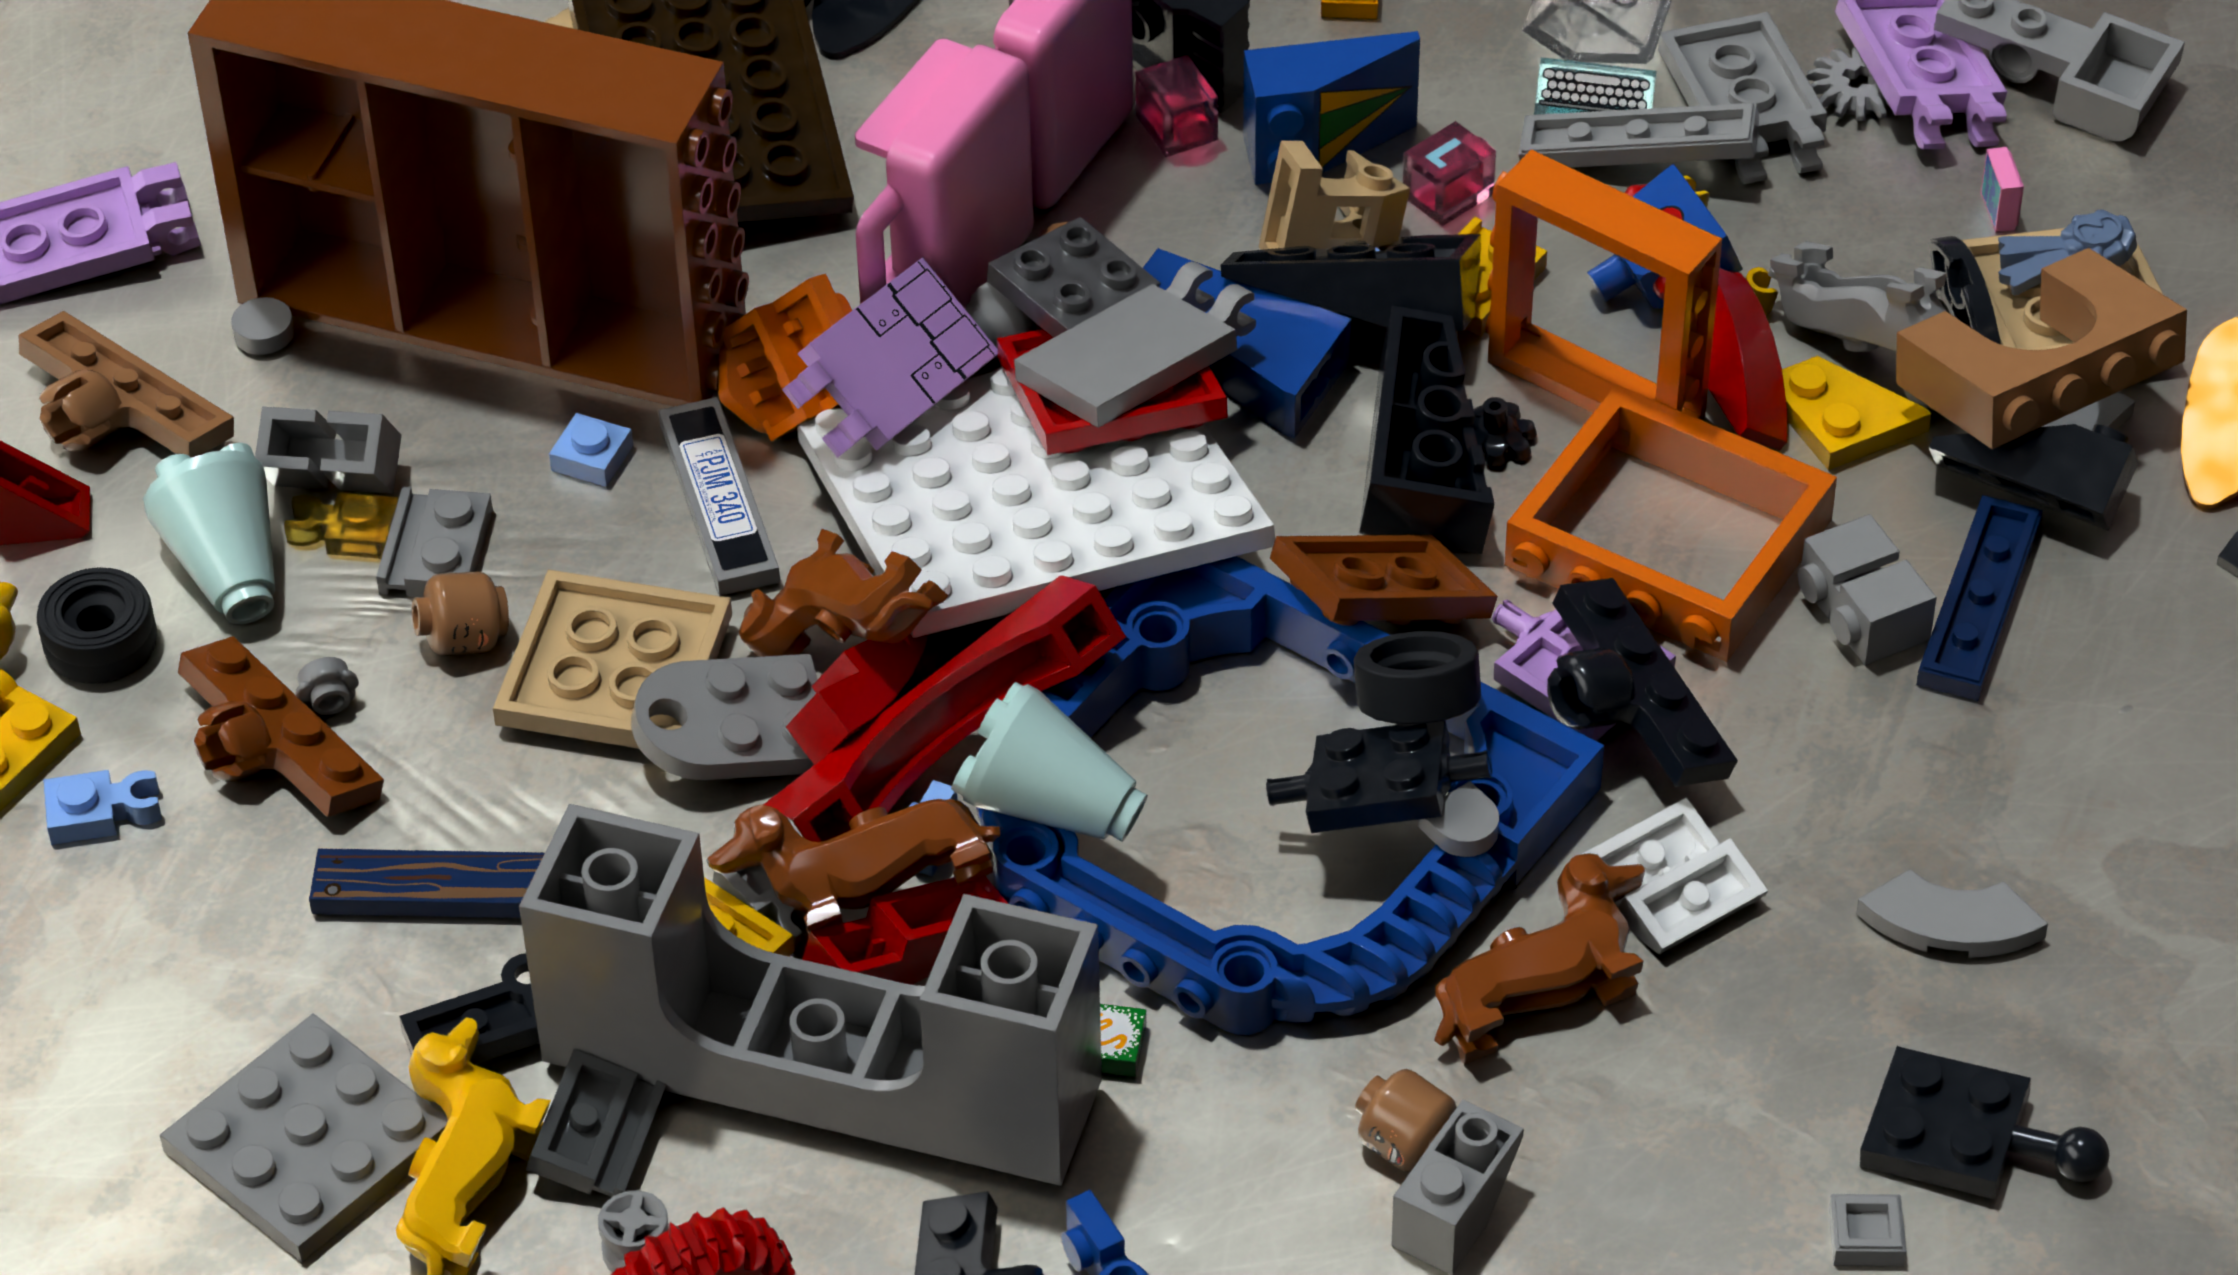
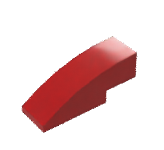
M1719 268L1708 389L1739 436L1780 451L1787 443V405L1783 372L1775 339L1762 305L1748 280Z
M909 634L904 640L896 644L866 640L843 651L811 686L816 694L789 722L786 728L814 765L879 716L897 697L913 675L925 649L928 635L913 638Z
M986 876L959 887L955 877L872 897L866 918L811 931L802 960L914 985L929 977L963 894L1006 904L1009 903Z

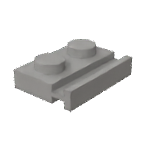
M402 487L376 576L379 594L388 595L390 589L406 590V595L409 597H423L425 585L433 575L476 572L493 512L491 494L429 489L428 495L412 494L411 487Z

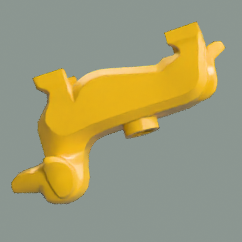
M468 1017L461 1021L447 1035L433 1032L425 1035L415 1045L409 1062V1076L414 1091L421 1098L440 1105L448 1119L438 1141L436 1142L425 1137L413 1158L408 1175L416 1178L417 1181L407 1199L403 1215L396 1227L397 1238L414 1257L427 1264L428 1275L470 1274L479 1253L475 1251L485 1232L486 1225L474 1220L467 1226H461V1224L500 1184L507 1172L509 1155L511 1153L518 1158L528 1161L551 1100L537 1098L531 1103L524 1104L518 1099L510 1081L506 1077L470 1062L479 1039V1031L476 1020Z

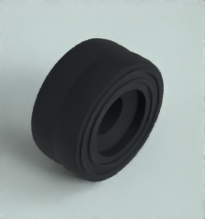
M104 567L88 568L73 572L51 585L42 596L38 605L37 626L45 657L55 671L70 680L95 684L121 679L139 669L149 659L155 648L157 627L150 596L143 584L127 572ZM110 619L113 621L111 626L99 631L85 632L81 630L84 624L94 620Z

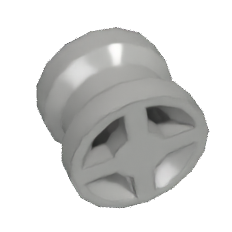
M640 1190L625 1191L614 1195L603 1204L598 1214V1228L602 1239V1256L607 1268L614 1272L616 1269L626 1266L624 1255L629 1251L641 1250L645 1246V1236L657 1237L668 1230L667 1210L659 1198L651 1193ZM637 1235H644V1239L635 1241Z

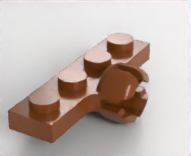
M234 636L181 652L178 674L213 706L199 715L197 719L199 725L208 726L198 729L194 738V744L202 766L206 770H212L214 778L235 782L257 774L262 768L275 769L282 773L327 817L381 799L384 779Z

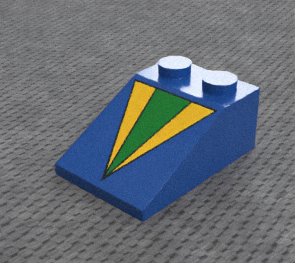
M1418 31L1244 50L1243 138L1255 185L1272 183L1281 141H1303L1323 168L1322 173L1346 162L1348 150H1353L1360 155L1416 127L1420 36Z

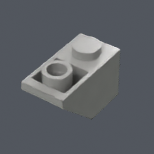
M1462 1100L1393 1196L1391 1246L1453 1275L1487 1227L1522 1141L1524 1128Z

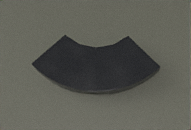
M1955 236L1930 239L1929 249L1932 270L1947 273L1944 286L1936 291L1937 297L1944 301L1952 316L1987 339L2001 344L1990 295L1981 270L1969 248L1962 240Z

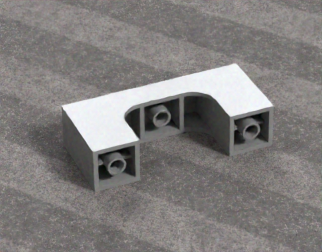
M569 803L519 905L543 1062L567 1067L575 1048L637 1072L636 1079L654 1086L657 1080L667 1084L664 1091L1059 1186L1062 1185L1102 1081L1098 924L963 894L926 985L904 984L768 952L750 945L725 928L709 907L706 897L699 833Z

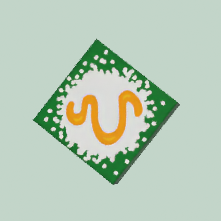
M1100 1004L1102 1073L1136 1077L1147 1025L1146 1009Z

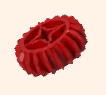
M723 1207L717 1209L707 1218L695 1212L686 1223L676 1226L670 1222L668 1230L657 1237L645 1236V1246L641 1250L626 1253L624 1255L626 1266L616 1269L610 1275H794L796 1272L791 1264L792 1256L784 1241L780 1240L776 1230L769 1226L764 1217L753 1218L747 1209L730 1215Z

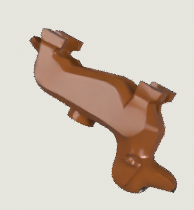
M821 529L817 538L818 550L791 567L784 588L773 600L759 589L751 593L753 603H750L744 612L739 636L743 643L757 657L800 655L811 642V638L805 630L814 625H818L825 633L840 643H845L849 636L853 635L875 642L896 644L904 640L915 629L927 612L943 603L948 595L935 582L930 580L927 583H923L917 592H909V587L916 580L922 569L910 557L893 551L884 560L887 566L885 572L873 576L872 574L875 570L856 556L849 553L835 554L845 540L836 533Z
M934 799L921 802L889 815L883 807L866 810L849 821L850 831L826 841L812 842L801 837L793 828L789 819L778 809L767 805H757L746 809L734 821L733 838L710 855L706 861L708 866L715 872L722 874L738 872L754 866L764 868L776 897L783 904L806 914L803 919L807 933L810 935L811 931L842 924L841 909L854 910L870 906L872 897L893 892L927 866L939 867L952 862L955 868L953 874L958 887L993 873L990 861L991 856L986 843L994 842L1000 836V827L980 826L969 807L959 800Z
M1591 853L1576 855L1571 858L1557 880L1559 901L1565 916L1564 921L1527 934L1522 927L1509 929L1500 934L1491 943L1489 951L1464 961L1454 968L1448 977L1440 980L1435 987V995L1441 1005L1444 1017L1437 1029L1434 1041L1440 1046H1444L1453 1038L1457 1045L1460 1060L1463 1065H1466L1497 1052L1498 1044L1494 1037L1485 1033L1502 1025L1503 1015L1566 1006L1579 1001L1588 993L1591 987L1594 988L1605 1007L1636 995L1639 983L1634 975L1642 972L1644 961L1635 953H1624L1629 926L1615 902L1642 885L1645 876L1644 866L1642 864L1609 866L1597 854Z

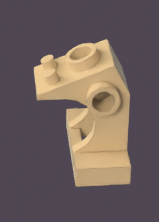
M1281 141L1258 247L1261 250L1296 246L1330 249L1345 245V242L1365 240L1368 245L1377 248L1399 241L1410 188L1394 178L1393 172L1390 169L1379 164H1373L1353 150L1347 151L1345 160L1347 168L1344 179L1323 178V168L1303 141ZM1337 207H1340L1346 218L1334 221Z

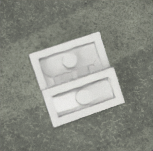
M1687 797L1582 853L1597 854L1609 866L1642 864L1644 866L1645 876L1642 885L1624 895L1615 904L1627 920L1629 930L1658 954L1665 952L1763 898L1768 892L1766 886L1732 839L1729 838L1719 843Z

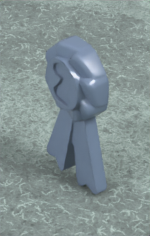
M2101 209L2090 214L2075 215L2071 223L2062 230L2060 236L1999 237L2001 270L1998 272L1999 282L2010 286L2013 296L2019 295L2041 283V268L2086 248L2092 249L2117 266H2121L2130 259L2137 249L2136 234L2126 216H2116Z

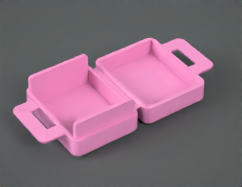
M1015 0L1003 13L996 25L993 38L995 49L980 44L972 49L948 39H938L932 44L855 133V145L858 148L886 158L887 172L886 188L863 213L856 229L860 304L923 257L964 309H966L971 295L976 292L979 286L987 282L988 263L1019 248L1030 235L1034 223L1033 207L1045 210L1054 206L1130 114L1133 107L1132 0ZM890 224L891 255L885 261L883 231Z

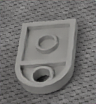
M811 654L693 660L665 665L651 673L638 690L631 715V728L634 739L640 750L651 762L659 768L682 778L718 780L803 774L814 764L787 730L786 726L816 694L811 687L818 680ZM658 714L669 715L675 718L682 727L675 730L662 729L656 726L650 717Z

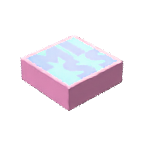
M2007 147L1987 149L1981 186L1982 198L1995 233L2016 230V226L2019 223L2024 185L2011 151H2008Z

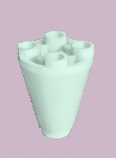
M233 443L222 448L220 451L208 452L192 458L186 454H175L160 461L155 467L158 478L150 484L143 498L145 512L151 525L214 608L221 614H224L229 623L247 624L266 616L274 607L272 596L275 592L268 493L265 470L262 463L255 458L251 446L246 443Z
M1017 682L1011 686L1003 701L997 698L991 705L978 731V734L987 739L976 757L969 755L966 758L951 787V790L963 796V801L974 807L1103 840L1110 835L1121 842L1126 839L1148 798L1147 794L1135 788L1136 780L1040 690L1029 684L1022 686Z

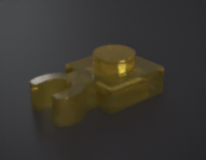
M338 492L334 505H324L313 496H294L291 501L294 519L301 521L285 520L284 529L287 543L294 546H310L322 540L325 541L326 551L329 555L381 559L399 497Z

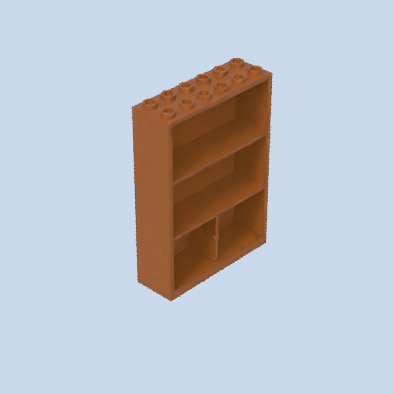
M209 0L188 31V39L238 303L243 304L249 300L263 297L274 298L284 302L290 308L292 316L673 407L710 399L715 391L718 392L720 348L724 344L725 327L746 314L745 298L749 285L748 273L742 271L741 264L745 232L743 228L738 227L737 219L741 187L738 182H734L733 174L737 141L735 137L730 136L729 117L733 96L731 90L726 89L723 62L447 0Z

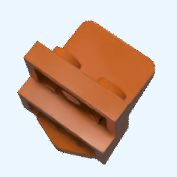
M826 273L807 279L774 302L754 308L725 327L724 344L720 348L719 401L752 429L760 433H767L771 442L796 432L799 424L816 418L824 410L841 408L826 388L799 409L782 391L785 386L796 379L808 367L798 353L852 311L846 297L834 292Z

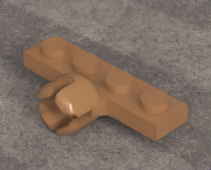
M65 311L19 334V355L59 379L48 385L40 394V401L43 404H48L41 407L39 419L50 439L56 444H63L64 449L67 451L86 450L113 435L118 428L128 426L138 429L174 453L186 454L191 458L202 455L234 437V416Z

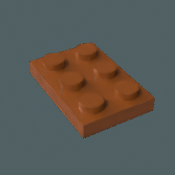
M1433 535L1276 536L1270 559L1290 578V583L1303 591L1322 610L1325 618L1340 625L1352 626L1356 625L1359 621L1385 620L1393 624L1405 625L1409 624L1411 620L1433 619L1445 623L1458 624L1463 619H1490L1498 597Z

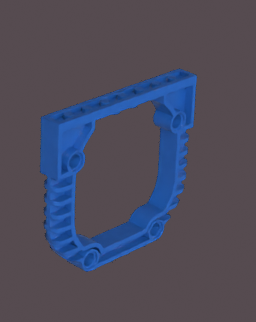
M1234 556L1116 586L1104 601L1126 638L1077 676L1041 692L1091 738L1139 689L1165 691L1175 688L1184 682L1190 673V662L1224 654L1251 652L1267 637L1325 667L1336 677L1348 679L1355 683L1354 657L1359 648L1375 639L1389 636V634L1364 621H1359L1356 625L1346 626L1328 620L1323 616L1322 610L1303 591L1254 564ZM1481 682V698L1477 706L1461 716L1445 721L1448 732L1464 740V754L1489 750L1493 770L1492 778L1456 781L1449 789L1448 794L1471 781L1496 805L1499 812V831L1497 841L1493 847L1477 856L1461 857L1445 852L1436 844L1381 907L1349 931L1304 944H1296L1274 931L1256 925H1233L1214 931L1079 857L1078 837L1075 832L976 807L981 826L1000 827V836L994 842H987V845L993 854L994 887L1009 904L1098 924L1099 961L1121 972L1132 984L1142 988L1147 987L1173 1001L1183 1012L1191 1017L1203 1018L1224 1031L1236 1035H1251L1266 1029L1272 1024L1274 1019L1284 1022L1307 1023L1313 1020L1315 1012L1330 1011L1340 1016L1361 1013L1369 1008L1370 1003L1379 1000L1390 1001L1406 992L1408 986L1415 980L1425 977L1434 968L1435 962L1442 954L1449 951L1456 943L1462 931L1477 919L1482 908L1497 896L1503 884L1508 882L1516 886L1600 790L1604 745Z

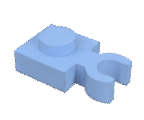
M109 770L43 779L47 830L51 845L117 835L116 821L127 819L139 825L153 824L162 820L158 797L140 799L145 796L159 794V786L154 771H137L118 783L111 782Z

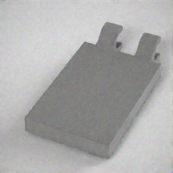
M1768 12L1659 32L1658 51L1689 106L1757 103L1759 126L1755 158L1735 159L1737 173L1743 184L1767 180V173L1762 166L1760 157L1769 155L1766 143L1787 139L1789 142L1792 160L1799 173L1823 169V163L1817 154L1816 147L1824 145L1825 139L1822 132H1826L1827 112Z
M1188 262L1178 270L1171 285L1166 290L1151 284L1014 359L1016 381L1099 428L1236 351V337L1245 336L1256 327L1255 319L1240 312V309L1245 304L1254 300V293L1238 284H1232L1224 288L1215 301L1213 296L1198 289L1202 282L1213 277L1212 270L1197 262Z

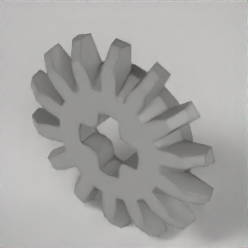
M1853 47L1851 51L1852 58H1849L1842 50L1835 49L1830 53L1831 58L1819 57L1814 61L1813 66L1817 68L1809 70L1806 78L1807 80L1815 81L1810 85L1816 94H1823L1819 99L1823 107L1831 105L1836 109L1834 116L1842 118L1845 113L1856 115V121H1865V115L1873 113L1879 119L1887 117L1885 107L1889 104L1856 47ZM1858 75L1868 77V84H1862L1859 88L1849 86L1850 79H1855Z

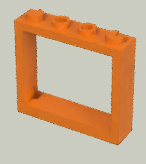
M1531 149L1508 173L1503 171L1500 174L1493 188L1492 198L1496 202L1495 225L1490 236V245L1494 247L1493 268L1488 279V290L1491 291V307L1485 327L1486 333L1489 335L1488 362L1594 413L1613 387L1619 385L1702 420L1706 415L1722 238ZM1538 218L1666 278L1657 384L1531 323Z
M1615 385L1508 520L1504 565L1525 574L1526 577L1535 578L1558 589L1560 585L1613 578L1647 628L1684 643L1693 650H1700L1728 662L1801 563L1804 539L1823 532L1832 521L1837 477L1624 387ZM1611 447L1783 519L1724 600L1551 526ZM1718 636L1721 637L1720 642L1716 640Z

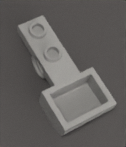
M1945 0L1936 13L1934 30L1989 50V61L1993 69L2008 81L2015 83L2028 82L2034 78L2039 70L2060 77L2053 107L2054 117L2062 123L2111 141H2123L2135 133L2178 67L2185 44L2184 41L2106 12L2103 13L2095 27L2090 28L2018 0Z

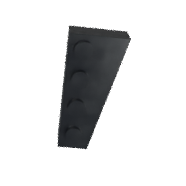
M1393 305L1391 307L1380 358L1359 533L1366 535H1433L1446 548L1482 554L1495 503L1492 489L1486 485L1484 476L1486 463L1482 445H1477L1473 427L1475 414L1472 400L1467 399L1464 387L1465 370L1452 315Z

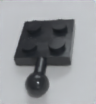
M1897 1046L1860 1148V1167L1995 1199L2011 1152L2055 1162L2059 1172L2074 1182H2089L2098 1178L2107 1168L2110 1154L2107 1142L2103 1136L2088 1127H2074L2065 1131L2062 1135L2020 1126L2030 1095V1077Z

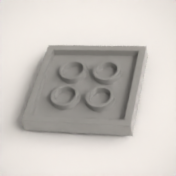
M312 1013L160 1134L163 1151L298 1261L303 1263L409 1176L408 1172L422 1140L427 1137L437 1142L448 1119L447 1116Z

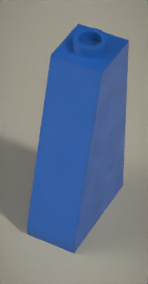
M1157 248L1143 269L1160 282V288L1166 290L1171 285L1178 270L1186 263L1193 261ZM1203 265L1212 270L1213 277L1202 282L1198 289L1213 296L1216 301L1220 292L1227 286L1232 284L1242 286L1254 293V300L1245 304L1240 309V312L1256 320V327L1249 334L1236 337L1237 350L1209 365L1227 396L1282 434L1295 439L1350 363L1351 318L1306 302L1221 277V271Z

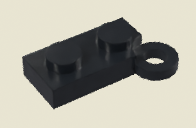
M526 953L518 954L508 960L503 966L501 972L502 982L400 1015L402 1034L411 1055L415 1045L425 1035L431 1032L447 1035L466 1017L476 1020L479 1031V1039L470 1058V1062L474 1065L539 1044L531 983L524 984L516 980L520 974L529 972Z

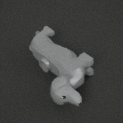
M1809 241L1794 247V260L1792 255L1780 254L1770 260L1768 276L1778 280L1782 305L1788 320L1795 325L1843 339L1844 348L1849 351L1866 352L1874 350L1879 346L1896 351L1898 331L1946 311L1936 294V291L1945 284L1946 272L1920 267L1914 270V283L1907 284L1897 276L1885 274L1842 278L1836 272L1825 268L1826 262L1833 259V247ZM1905 390V394L1909 400L1927 408L1928 410L1935 411L1934 409H1932L1931 407H1929L1928 405H1926L1925 403H1923L1922 401H1920L1915 396H1913Z

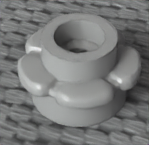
M336 657L319 658L309 662L299 671L297 677L299 686L296 689V697L318 714H336L344 710L355 697V689L358 687L359 681L357 675L348 670L347 664L342 659Z

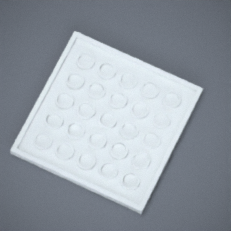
M1003 367L996 369L992 373L965 380L877 451L866 437H863L841 456L836 457L822 438L848 416L840 408L824 410L816 418L799 424L797 427L799 443L868 562L875 570V574L878 575L885 572L887 566L884 560L893 551L910 557L922 569L916 580L909 587V592H917L923 583H927L930 580L935 582L948 595L943 603L933 607L910 633L913 638L1010 614L1060 575L1093 584L1097 587L1098 591L1270 548L1273 547L1275 542L1273 522L1205 425L1192 429L1177 428L1148 434L1134 441L1119 440L1094 445L1076 453L1060 452L1047 455Z

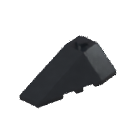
M1481 234L1401 237V244L1390 246L1384 251H1375V247L1367 245L1365 240L1345 242V245L1328 249L1327 256L1317 257L1316 248L1310 246L1233 252L1220 265L1221 277L1384 327L1388 325L1392 305L1452 315L1458 337V331H1464L1475 315Z

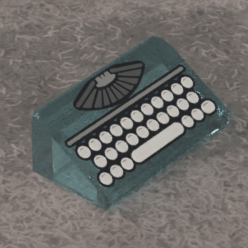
M1541 57L1534 115L1654 108L1657 71Z

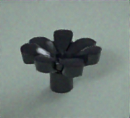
M1492 397L1487 399L1482 406L1474 409L1475 419L1473 427L1477 445H1482L1487 465L1495 467L1504 465L1506 462L1505 453L1507 452L1514 460L1520 462L1530 457L1531 449L1527 440L1534 439L1537 436V431L1532 420L1520 419L1521 413L1517 404L1506 402L1499 397Z

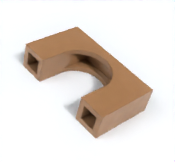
M2086 248L2041 268L2040 320L2074 343L2045 350L2011 348L1987 339L1944 311L1897 332L1896 384L1989 448L1994 449L2185 362L2187 309L2092 249Z

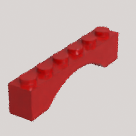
M1060 575L763 805L778 809L789 819L799 835L808 841L822 842L851 830L849 821L861 812L876 807H883L888 813L903 793L933 763L957 743L980 728L985 715L997 698L1003 701L1015 682L1022 686L1029 684L1043 691L1077 676L1125 639L1126 636L1095 585Z

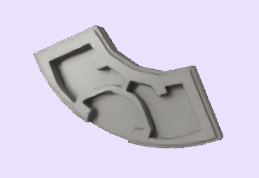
M1910 869L1859 898L1856 912L1866 923L1882 934L1912 948L1927 952L1928 946L1947 950L1969 951V957L2002 955L2032 946L2046 938L2048 923L2005 882L1982 890H1953L1929 883Z

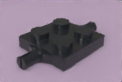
M1445 720L1425 724H1395L1362 730L1342 728L1330 734L1316 736L1313 763L1305 772V775L1277 779L1269 778L1266 783V791L1270 806L1307 801L1305 812L1311 833L1442 817L1444 796L1454 782L1492 778V761L1489 750L1451 756L1449 751L1450 737Z

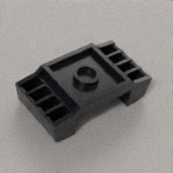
M1132 0L1133 67L1173 96H1190L1199 101L1193 93L1194 76L1196 79V90L1208 107L1223 113L1244 94V50H1248L1250 46L1248 41V29L1250 27L1248 9L1250 8V0Z

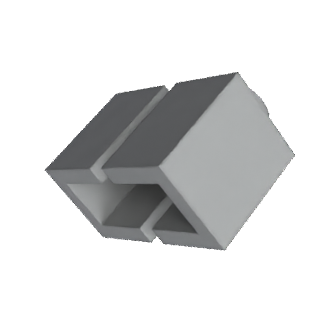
M262 406L255 458L262 463L266 479L274 486L328 490L330 480L340 491L394 494L402 435L383 414L328 411L326 420L317 410ZM336 433H337L343 440L335 439Z
M1871 514L1805 538L1802 565L1798 569L1797 574L1799 586L1805 598L1811 603H1817L1827 618L1830 619L1837 639L1843 645H1849L1864 665L1929 641L1937 599L1907 559L1881 568L1883 565L1899 560L1900 551Z

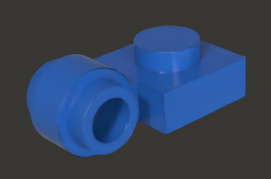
M1091 1189L1066 1200L1067 1231L1061 1233V1241L1068 1260L1077 1271L1086 1269L1089 1275H1148L1143 1268L1129 1260L1125 1255V1239Z

